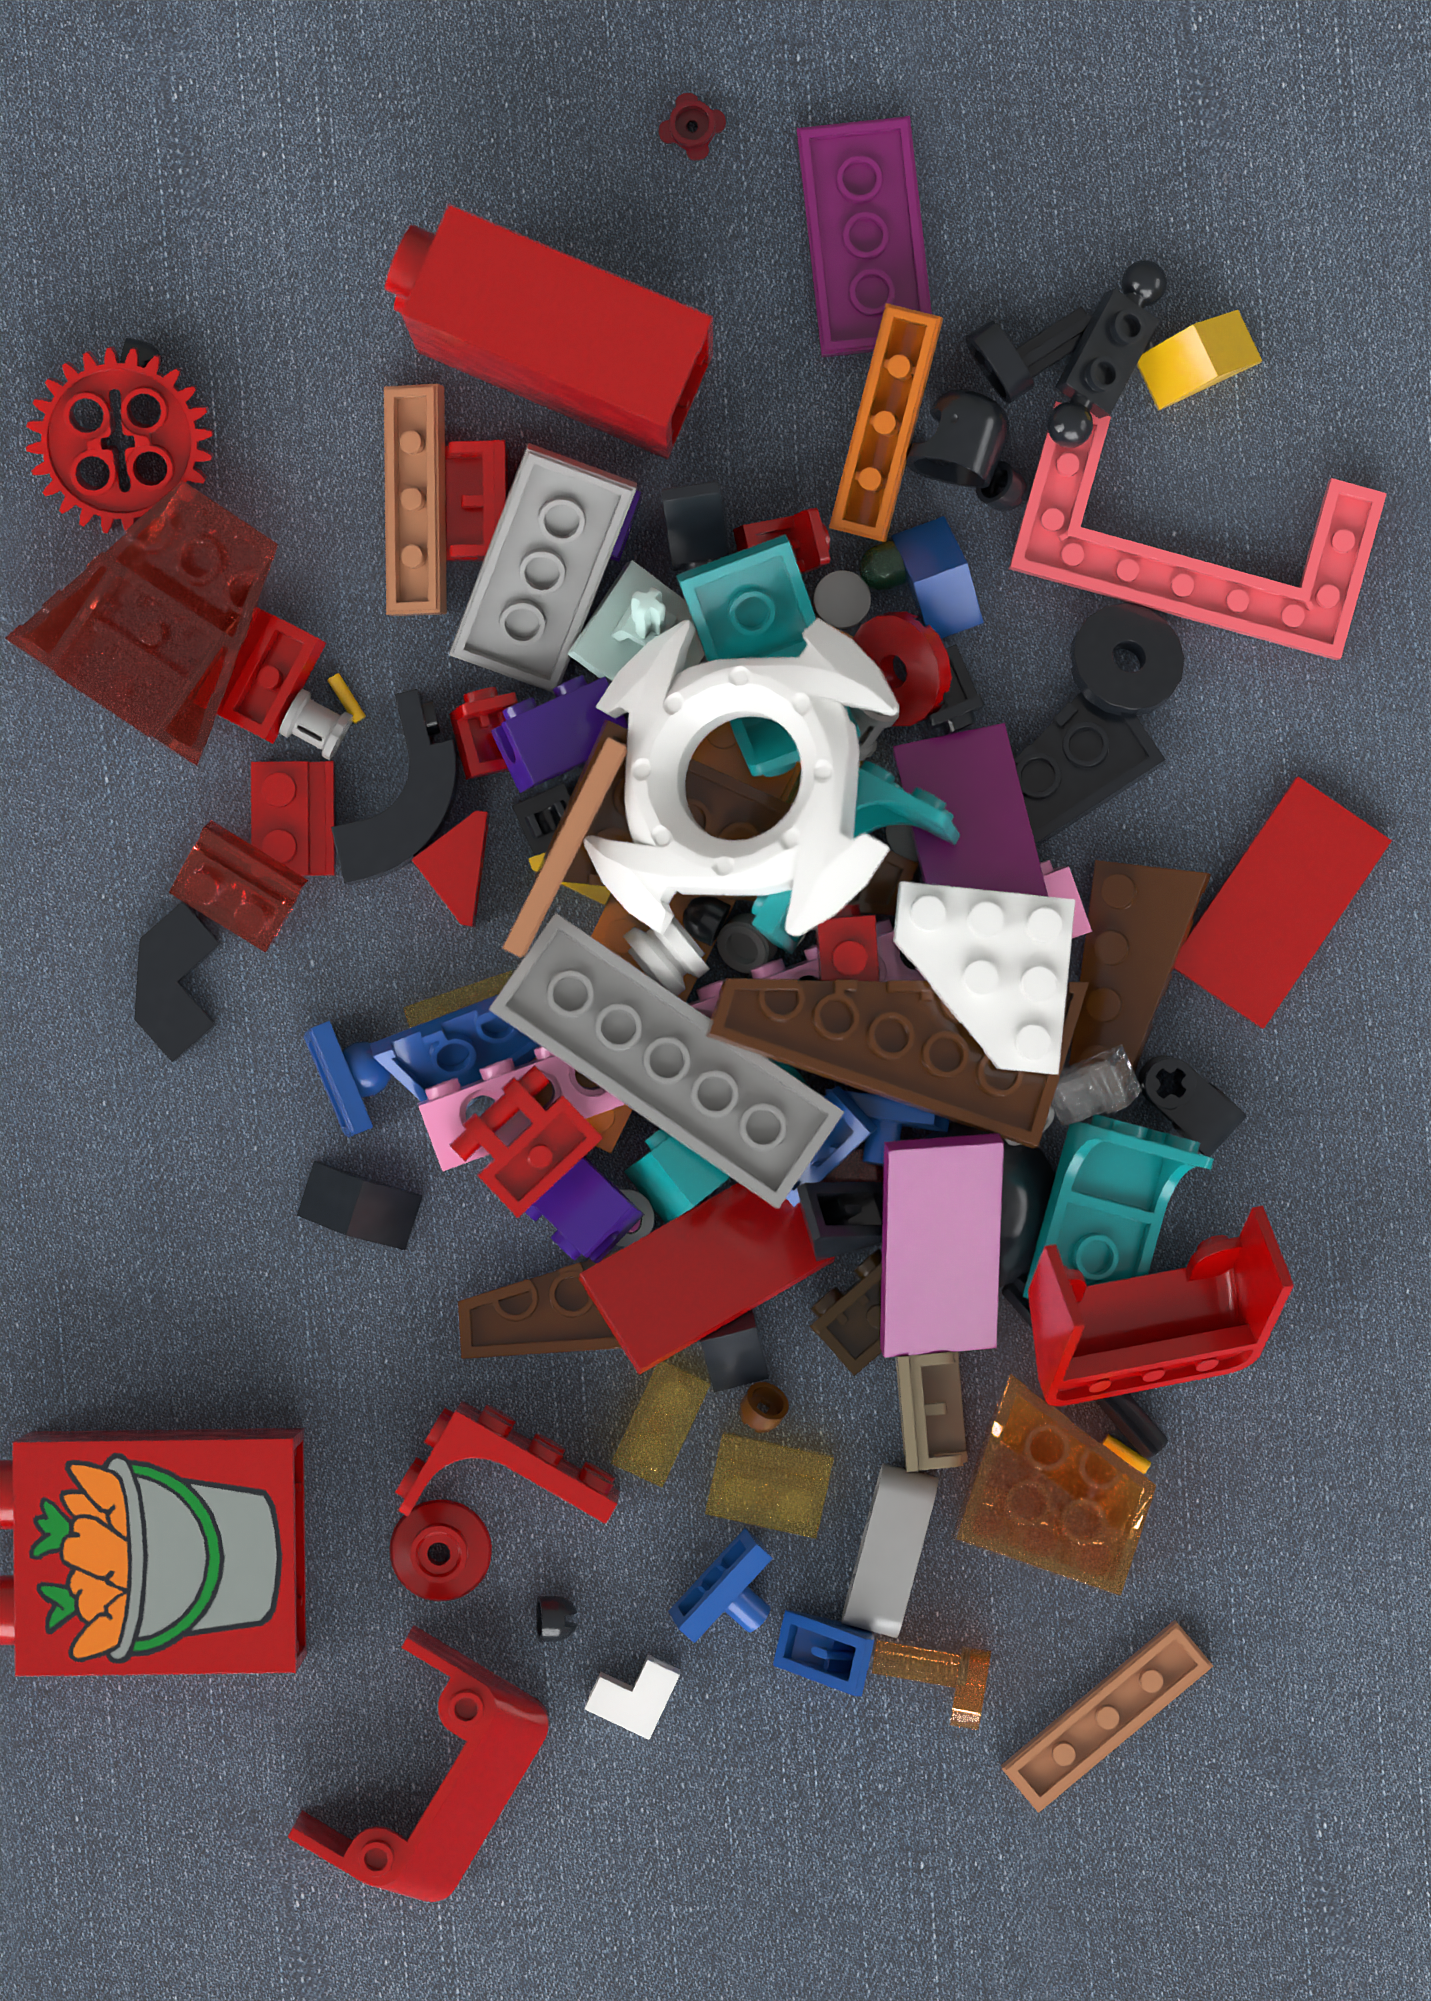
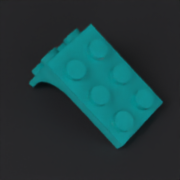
M786 534L676 575L707 662L722 659L800 657L808 646L802 633L816 620ZM845 706L850 721L855 724L857 738H859L861 733L849 706ZM755 716L741 717L729 721L751 775L778 776L790 771L796 765V762L801 761L799 750L793 737L780 723L768 718Z
M865 760L861 768L858 767L853 839L885 826L900 824L921 828L950 844H956L961 834L952 823L954 815L944 809L946 803L918 787H915L911 795L904 792L901 786L893 782L895 779L894 775L874 763ZM792 889L768 895H758L752 909V913L756 915L752 925L773 945L793 954L804 933L800 936H794L786 931L785 924Z
M1093 1114L1091 1124L1071 1119L1023 1297L1029 1299L1028 1289L1045 1246L1056 1244L1064 1266H1067L1068 1269L1082 1272L1087 1286L1148 1275L1164 1214L1175 1187L1180 1179L1194 1167L1211 1170L1214 1158L1198 1154L1200 1142Z

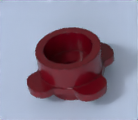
M683 93L676 98V107L673 109L670 119L663 121L659 125V137L665 144L674 143L684 149L690 160L700 161L708 156V145L715 134L724 131L726 118L720 110H711L705 103L698 101L695 94ZM695 122L698 128L696 131L690 132L687 129V124Z

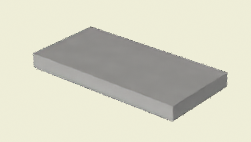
M528 443L451 645L449 655L553 692L552 689L561 684L571 658L567 653L581 633L636 492L637 482Z

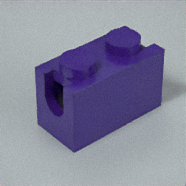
M581 675L553 688L552 690L556 698L537 706L534 698L531 697L502 711L506 720L501 723V726L491 730V733L519 793L586 764L605 720L628 729V724L623 714L615 719L596 708V705L609 687L606 677L587 684L584 676Z
M586 1156L579 1160L525 1211L535 1222L543 1215L557 1229L551 1236V1239L573 1260L576 1261L582 1254L586 1258L589 1257L596 1264L645 1215Z

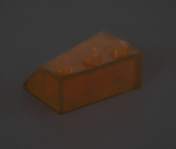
M1010 1374L986 1430L950 1540L1112 1596H1121L1157 1485L1105 1445L1071 1422L1067 1416L1054 1406L1047 1404L1029 1390L1025 1384Z

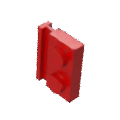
M250 604L198 705L274 744L289 707L300 690L303 689L326 643L318 637Z
M251 762L252 876H336V846L331 827L336 826L335 762Z

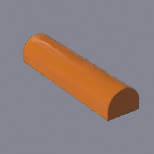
M886 303L829 528L886 543L906 466V458L910 450L943 322L942 317Z

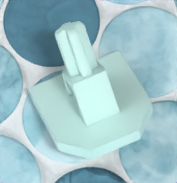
M631 560L625 564L567 654L597 677H606L610 685L616 674L649 641L684 620H689L692 623L693 620L686 601ZM696 629L687 653L684 670L698 665L705 655Z

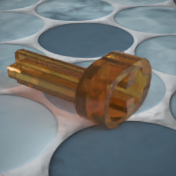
M877 1640L871 1674L956 1688L950 1726L979 1730L991 1651L962 1646L961 1654Z

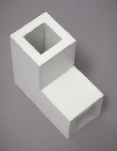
M648 1655L633 1686L600 1672L586 1701L585 1710L649 1740L680 1676V1669Z

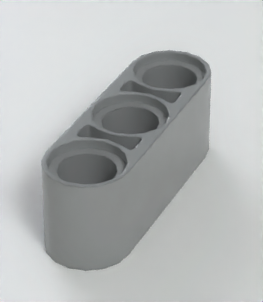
M885 1463L882 1464L846 1596L841 1624L894 1638L898 1637L938 1488V1477L915 1471L907 1472L904 1468Z

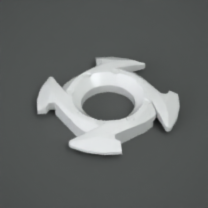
M819 618L802 633L808 646L800 657L722 659L695 665L684 670V665L695 626L689 620H684L649 641L616 674L596 705L597 709L615 719L626 712L629 713L625 808L629 831L634 843L587 836L584 838L585 848L602 882L623 907L662 935L674 917L668 903L676 891L681 894L768 895L792 889L785 924L786 931L791 935L800 936L835 915L868 883L890 849L865 833L853 839L859 747L855 724L850 721L845 706L868 709L887 715H896L899 710V704L881 670L851 638ZM755 716L768 718L780 723L793 737L799 750L802 765L801 784L791 809L777 825L757 837L730 841L710 836L695 821L686 799L685 779L694 751L712 730L736 718Z

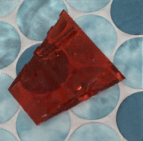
M182 480L125 531L126 534L106 552L102 551L86 565L87 568L62 591L59 589L41 605L42 608L22 626L19 625L5 639L59 679L155 743L198 767L279 545Z

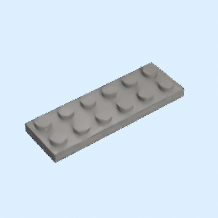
M557 913L551 918L489 1008L492 1013L776 1209L781 1206L844 1114V1111L766 1057L706 1037L711 1019Z

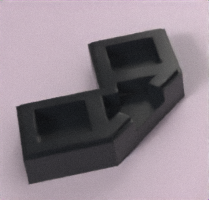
M184 901L178 904L139 939L134 1020L171 1062H176L217 1025L180 981L218 949L222 943Z

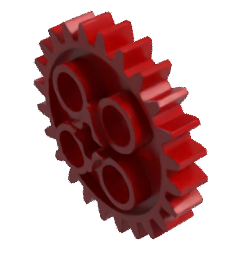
M109 346L106 348L104 363L99 364L91 351L83 353L85 370L81 372L75 365L69 361L62 365L67 379L65 384L52 377L44 382L49 391L54 395L53 399L37 397L32 403L45 416L44 419L30 420L26 425L30 430L41 434V440L26 446V451L34 454H43L44 459L31 472L33 475L49 474L52 478V481L42 492L44 496L53 495L59 491L65 495L59 512L63 514L75 505L82 508L79 525L83 527L95 514L101 516L103 533L110 531L115 519H121L126 534H132L137 517H142L150 530L154 529L157 526L156 510L160 509L169 518H175L178 512L173 498L177 497L182 501L191 503L195 496L186 485L187 481L204 483L207 479V476L196 468L195 464L196 462H205L213 459L214 453L199 447V441L213 436L214 429L198 427L196 420L207 413L209 408L208 406L191 407L188 402L198 389L196 384L181 390L175 385L182 369L177 367L165 376L159 372L161 355L156 354L146 366L139 365V350L137 347H133L129 351L126 361L120 362L115 347ZM112 389L119 390L121 394V425L123 434L133 436L135 443L125 450V462L130 478L129 491H123L120 487L119 450L116 445H108L106 437H109L116 430L114 410L110 398ZM149 394L159 402L161 416L157 423L150 425L142 424L135 419L131 411V402L134 396ZM84 398L92 399L100 405L103 411V422L99 428L86 429L79 425L74 416V407L78 400ZM148 451L156 452L163 457L167 465V474L163 480L156 482L148 481L141 476L137 468V460L141 453ZM94 456L105 461L110 471L107 484L92 486L82 478L80 466L84 458Z

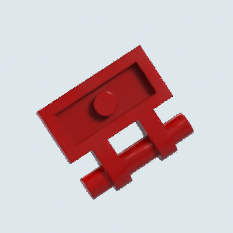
M535 1065L518 1081L512 1077L501 1088L504 1094L483 1114L478 1116L474 1113L462 1125L466 1129L450 1144V1147L465 1162L481 1146L494 1158L477 1175L517 1218L603 1139L563 1094L546 1110L534 1099L550 1083L547 1077ZM521 1110L532 1123L506 1146L495 1133Z

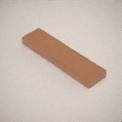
M440 384L384 387L386 615L447 614L444 386Z
M607 738L502 949L520 958L522 955H526L627 753V750H625L626 746Z
M1174 1620L1001 1765V1768L1039 1813L1209 1671L1213 1665L1177 1621Z

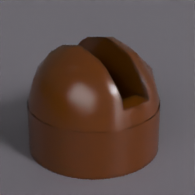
M757 1382L752 1384L742 1397L739 1415L744 1425L747 1423L751 1428L755 1429V1432H770L781 1423L788 1413L789 1402L786 1395L775 1385L767 1382ZM759 1402L769 1408L766 1413L757 1408Z

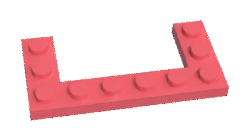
M1056 401L1053 409L1061 403ZM1090 412L1093 419L1091 436L1084 444L1074 448H1065L1056 444L1051 439L1047 429L1011 558L1010 570L1337 661L1341 659L1387 493L1333 478L1328 481L1300 585L1295 587L1081 527L1111 417L1106 416L1099 419Z

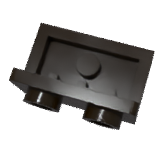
M879 1248L853 1270L860 1279L844 1293L835 1286L810 1308L816 1315L809 1322L810 1328L825 1342L853 1376L859 1373L882 1352L880 1349L882 1251Z

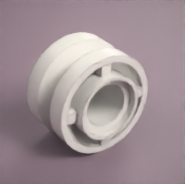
M675 917L672 918L663 935L651 927L647 932L633 927L623 936L632 947L628 952L644 972L676 996L685 990L683 980L685 974L688 973L700 978L710 970L701 958L705 953Z

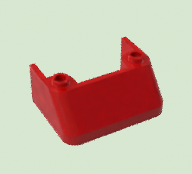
M1263 1205L1252 1207L1239 1237L1229 1238L1226 1235H1217L1202 1241L1197 1246V1251L1191 1256L1186 1268L1087 1286L1081 1271L1068 1269L1067 1266L1063 1265L1056 1244L1045 1246L1029 1286L1028 1297L1038 1381L1046 1403L1051 1406H1067L1230 1374L1253 1364L1260 1357L1294 1287Z
M413 1625L401 1648L451 1677L440 1695L438 1714L443 1725L450 1732L467 1741L408 1839L387 1827L373 1826L362 1830L352 1841L303 1810L296 1819L287 1838L364 1884L426 1902H437L447 1898L456 1889L543 1744L548 1733L549 1716L546 1708L538 1699Z

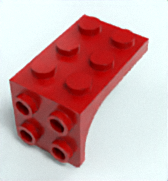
M462 1401L455 1412L446 1407L441 1412L424 1441L425 1444L434 1448L426 1462L418 1457L415 1458L395 1493L404 1498L398 1511L409 1516L426 1485L438 1471L453 1462L470 1458H481L498 1462L605 1524L618 1504L620 1491L613 1488L615 1478L596 1465L585 1461L580 1469L563 1459L565 1449L551 1439L536 1433L533 1439L530 1440L514 1431L512 1428L516 1421L504 1412L486 1404L481 1412Z

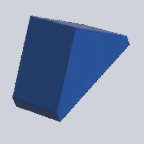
M945 516L891 535V540L924 627L930 625L939 634L940 638L943 639L984 623L968 563Z
M785 1610L773 1666L847 1694L862 1697L874 1644V1636L871 1631L841 1624V1621Z

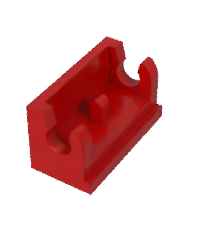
M505 440L449 442V446H445L446 562L483 561L508 497V447Z

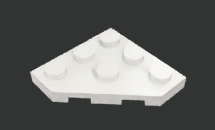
M900 882L893 941L930 983V987L957 1020L965 1026L983 1048V1052L997 1069L1059 1074L1075 899Z

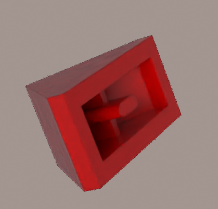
M476 810L412 859L413 863L458 922L468 927L476 926L490 814L484 811Z

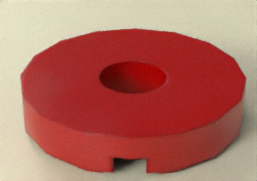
M887 612L878 615L862 624L852 638L881 670L899 704V717L892 726H912L938 712L943 705L939 704L943 699L944 693L949 691L952 679L949 655L939 634L930 625L924 627L919 621L914 619L917 616L909 612ZM894 656H898L906 666L907 677L905 682L901 681L895 674L893 668Z

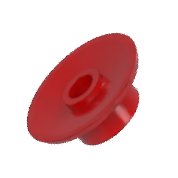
M436 1499L416 1505L409 1516L403 1515L398 1521L390 1540V1561L397 1578L411 1593L430 1601H451L467 1595L483 1580L491 1562V1539L484 1522L469 1507L452 1500ZM434 1543H444L450 1550V1558L443 1562L435 1561L430 1556V1546Z

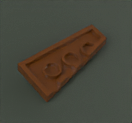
M1095 860L1088 921L1092 932L1087 933L1085 937L1080 982H1089L1073 1033L1066 1087L1127 1094L1153 1027L1152 1021L1162 996H1165L1172 978L1171 972L1183 942H1186L1194 921L1192 918L1202 893H1205L1212 874Z
M621 1249L606 1254L602 1260L620 1251ZM591 1259L547 1274L458 1301L461 1359L622 1349L579 1280L580 1273L596 1263Z

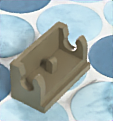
M959 1352L895 1357L904 1466L907 1472L964 1466L963 1463H967L968 1459Z

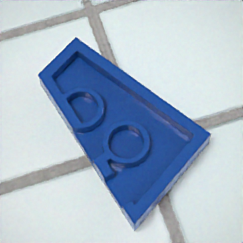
M498 995L370 1043L373 1057L421 1102L428 1099L425 1089L454 1078H458L461 1087L482 1079L479 1069L508 1058H512L515 1067L528 1063L536 1058L534 1049L540 1047V1045L489 1010ZM478 1096V1097L473 1098V1099L468 1103V1105H467L466 1108H468L470 1105H472L473 1103H475L477 1100H479V1099H480L481 1097H483V1096Z

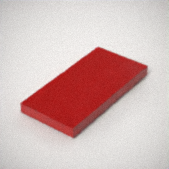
M1299 776L1295 777L1189 932L1186 942H1183L1173 969L1260 1029H1264L1392 840Z
M738 1182L581 1272L579 1280L635 1370L640 1375L831 1264L836 1256L816 1262L800 1209V1203L793 1206L785 1198L781 1206L776 1209Z

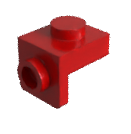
M817 508L805 509L793 516L745 524L733 529L738 552L786 534L801 575L830 563V537L826 526L821 522Z
M489 687L463 695L465 703L449 713L466 780L507 771L508 767L493 738L491 730L501 726V723L506 720L502 711L518 703L515 692L498 696L497 688Z
M860 904L844 905L835 915L813 927V930H816L819 981H880L875 915H860Z

